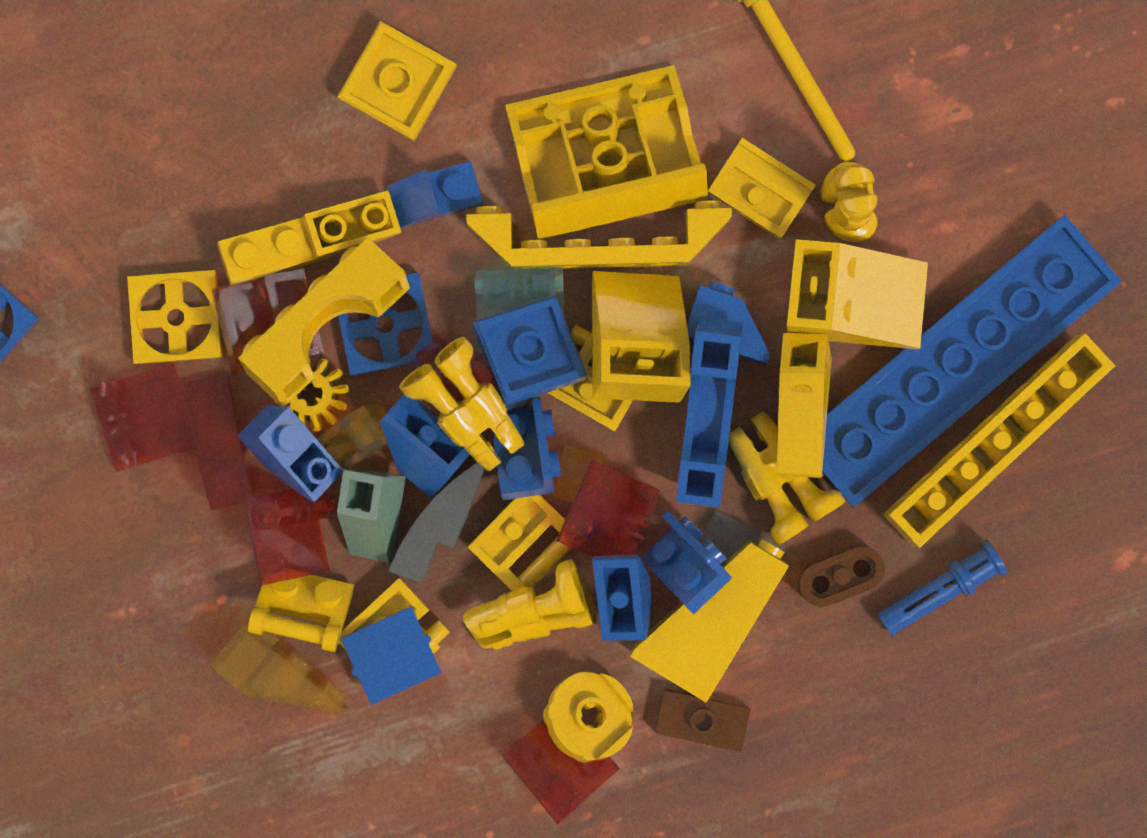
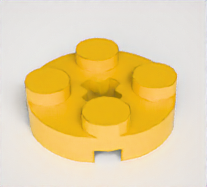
M580 672L563 680L556 686L549 697L548 705L544 709L543 719L547 725L550 737L556 746L566 755L584 763L607 758L625 746L632 734L631 713L634 710L628 692L615 678L603 673L598 675ZM583 706L587 710L593 707L598 710L599 714L595 717L598 723L596 728L591 724L585 725L582 722L581 718L583 715L581 709Z

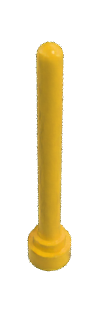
M737 0L739 3L744 2L747 8L752 7L839 158L844 161L851 160L855 155L852 143L769 1Z

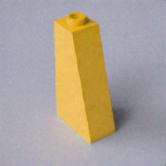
M761 539L758 545L748 540L721 565L732 577L729 582L694 615L680 602L648 632L646 640H639L635 643L630 651V657L704 702H707L788 569L789 565L781 560L785 552L764 539Z

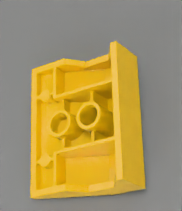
M674 65L505 105L538 240L708 200L706 167L704 163L700 162L691 131L687 105Z

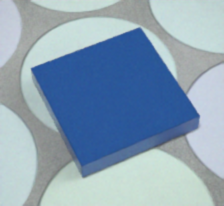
M556 296L475 321L472 325L497 393L506 406L584 381L588 376Z

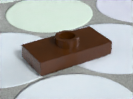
M664 689L655 733L741 752L751 709L713 699H708L707 702H704L694 695Z

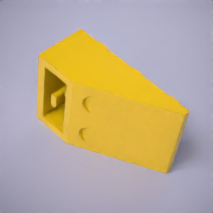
M796 239L787 333L828 334V339L831 342L920 349L928 263L842 243Z
M593 271L592 398L680 402L690 387V342L679 276Z

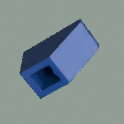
M267 405L237 435L267 470L311 502H315L343 473V469L289 407Z

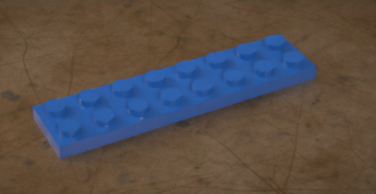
M1066 215L1061 216L921 334L920 349L904 348L827 413L822 473L836 490L841 492L847 503L854 508L1122 281Z

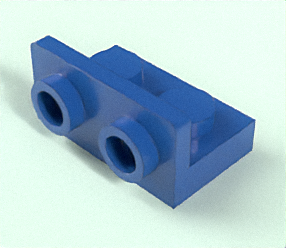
M541 397L532 398L533 407L507 410L508 416L519 431L524 442V446L511 454L495 438L496 435L493 432L495 453L501 460V463L497 465L502 500L555 493L553 478L561 476L558 451H549L547 437L555 436L552 410L543 411Z
M667 510L661 516L672 528L641 559L694 615L732 577L721 566L726 557L709 539L701 544L698 541L703 535L700 530L686 516L678 521Z

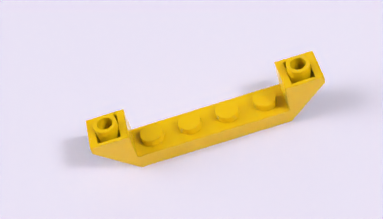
M721 201L695 202V209H687L685 214L686 244H678V237L652 238V245L636 246L634 238L608 239V246L591 247V240L570 239L564 241L565 247L547 248V241L527 240L521 241V248L513 249L511 213L502 214V207H476V214H466L468 228L512 270L687 266L730 221L732 208H721Z

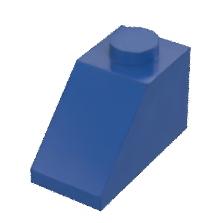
M710 281L708 288L700 285L687 320L689 341H695L699 317L742 322L739 357L761 365L768 364L770 353L744 301L733 296L735 289Z
M403 395L382 418L380 424L397 470L432 498L469 456V453L463 447H459L451 441L447 434L437 424L439 417L419 400L410 399Z
M638 555L594 556L593 568L602 641L646 640L654 613L650 576Z

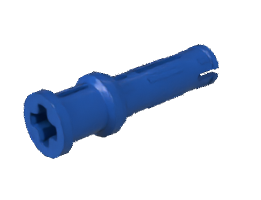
M985 540L981 543L979 550L960 561L956 559L950 561V565L946 566L947 572L916 589L882 612H878L879 618L891 637L958 595L971 596L976 593L975 588L997 574L1000 576L1007 574L1008 571L991 543ZM983 563H987L986 565L982 566L976 571L970 573V571L982 565ZM953 581L955 582V584L951 585L950 587H948V588H946V589L944 588L945 586L949 585V584L952 583ZM938 593L937 595L933 596L932 598L915 607L914 609L910 610L909 612H904L912 606L916 605L917 603L921 602L922 600L926 599L927 597L931 596L932 594Z

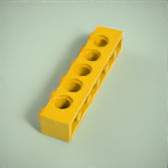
M1086 333L1074 336L883 513L884 517L911 546L920 548L1115 367L1114 363Z

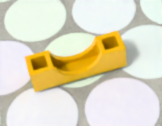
M368 237L359 246L354 245L342 255L339 264L328 275H322L315 279L308 288L307 294L299 302L284 308L277 316L275 324L263 335L253 337L246 344L243 354L238 358L247 375L280 406L287 405L315 378L310 366L309 351L317 331L332 318L346 313H365L379 318L410 289L405 271Z

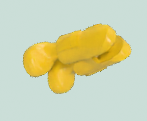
M847 161L836 165L825 177L820 190L823 202L836 203L835 207L824 215L826 226L836 237L851 243L863 242L869 239L877 227V216L874 210L878 203L877 195H874L873 191L874 177L869 169L856 162Z
M460 337L439 352L435 358V364L463 395L464 399L462 401H455L430 364L422 365L410 373L402 381L399 388L407 398L414 400L423 399L432 404L440 412L437 424L450 440L459 447H463L484 469L491 471L501 463V460L495 453L490 441L487 442L481 433L484 430L491 428L496 435L495 438L511 454L524 446V442L507 414V407L493 385L476 381L470 366L473 346L466 337Z
M762 411L750 420L760 441L763 440L767 448L757 452L754 448L755 444L746 436L740 426L729 433V445L743 470L741 473L744 482H746L756 500H764L766 498L771 506L775 519V524L771 529V538L779 546L809 526L803 515L796 510L783 491L782 486L784 483H789L795 491L812 523L829 514L846 501L838 490L823 491L815 486L808 477L777 476L778 426L767 413Z
M569 559L557 565L555 572L556 584L554 588L544 594L536 596L534 588L526 586L508 594H503L496 600L467 610L463 615V621L479 646L483 649L493 648L494 650H499L513 645L515 642H525L531 639L547 637L551 634V630L571 627L582 629L596 624L597 614L592 594L588 585L585 582L581 583L573 560Z

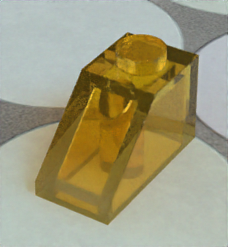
M378 397L343 417L319 436L317 440L343 470L354 469L388 445L380 424L388 410Z

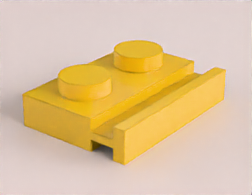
M742 138L710 186L708 194L781 240L816 185Z

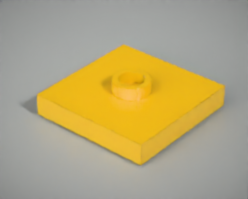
M380 21L337 98L415 142L457 68V64Z

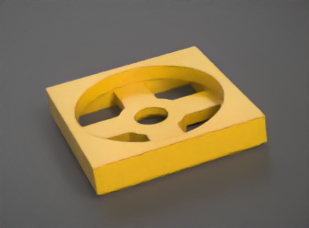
M216 270L127 277L134 364L223 358ZM191 282L199 287L207 296L210 306L190 307L185 303L183 283ZM164 284L166 304L160 310L142 311L141 300L153 286ZM173 309H179L184 314V321L179 326H172L168 322V314ZM211 324V329L206 339L197 348L188 351L186 332L193 325ZM162 328L168 333L169 353H161L153 349L144 340L143 329Z

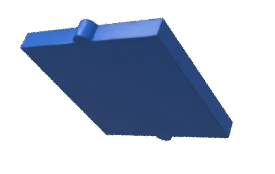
M412 606L341 638L354 667L352 675L358 676L371 705L442 673L429 645L431 636L424 634Z

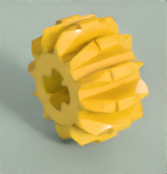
M309 357L310 366L315 377L311 382L315 388L322 389V398H316L319 403L311 406L310 401L302 399L301 390L289 402L290 406L288 407L294 414L298 412L297 417L305 426L310 416L313 431H321V415L324 416L327 422L334 425L338 420L330 409L335 407L339 410H347L348 404L335 399L336 394L349 393L350 389L348 385H333L343 375L340 369H335L325 376L329 367V361L322 358L314 372L313 362Z

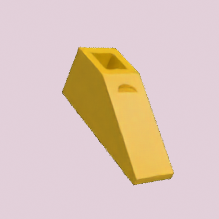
M783 333L779 379L777 476L822 478L832 361L828 334Z

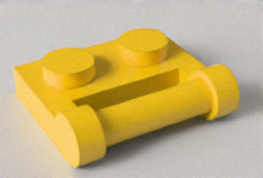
M541 495L515 498L468 548L509 589L514 591L526 586L528 588L534 587L573 546L577 549L585 541V538ZM552 525L560 535L519 577L516 576L509 567Z
M268 565L256 605L250 616L248 632L262 635L263 631L320 644L322 645V650L336 652L353 596L354 584ZM269 612H270V613H274V614H278V615H283V616L295 618V619H300V620H304V621H308V622H313V623L325 625V626H327V627L325 628V627L316 626V625H312V624H308V623H303V622H299V621H295V620H291V619H286V618H282V617H278V616L269 615Z

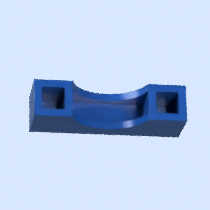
M698 318L676 502L720 507L742 336V322Z

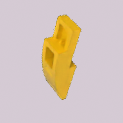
M384 191L304 214L302 218L218 241L217 246L229 284L232 286L267 275H278L342 255L354 245L359 246L367 237L373 243L398 235L402 231L389 191Z

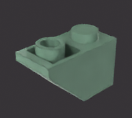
M372 469L343 470L337 515L350 555L388 563L393 562L405 484L404 475Z

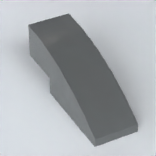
M478 462L450 482L419 515L400 544L388 570L389 572L422 584L425 581L438 544L440 543L451 548L457 546L485 469Z

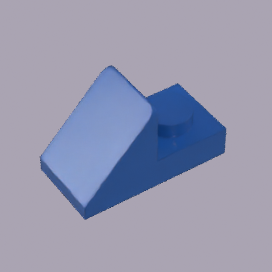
M471 161L431 173L428 172V169H425L388 186L400 228L484 205Z

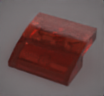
M304 269L265 275L259 279L232 286L230 284L217 286L212 289L232 375L246 372L238 358L243 354L246 344L253 337L263 335L275 324L277 316L284 308L289 305H295L307 294L308 284ZM319 330L312 340L309 357L324 353Z

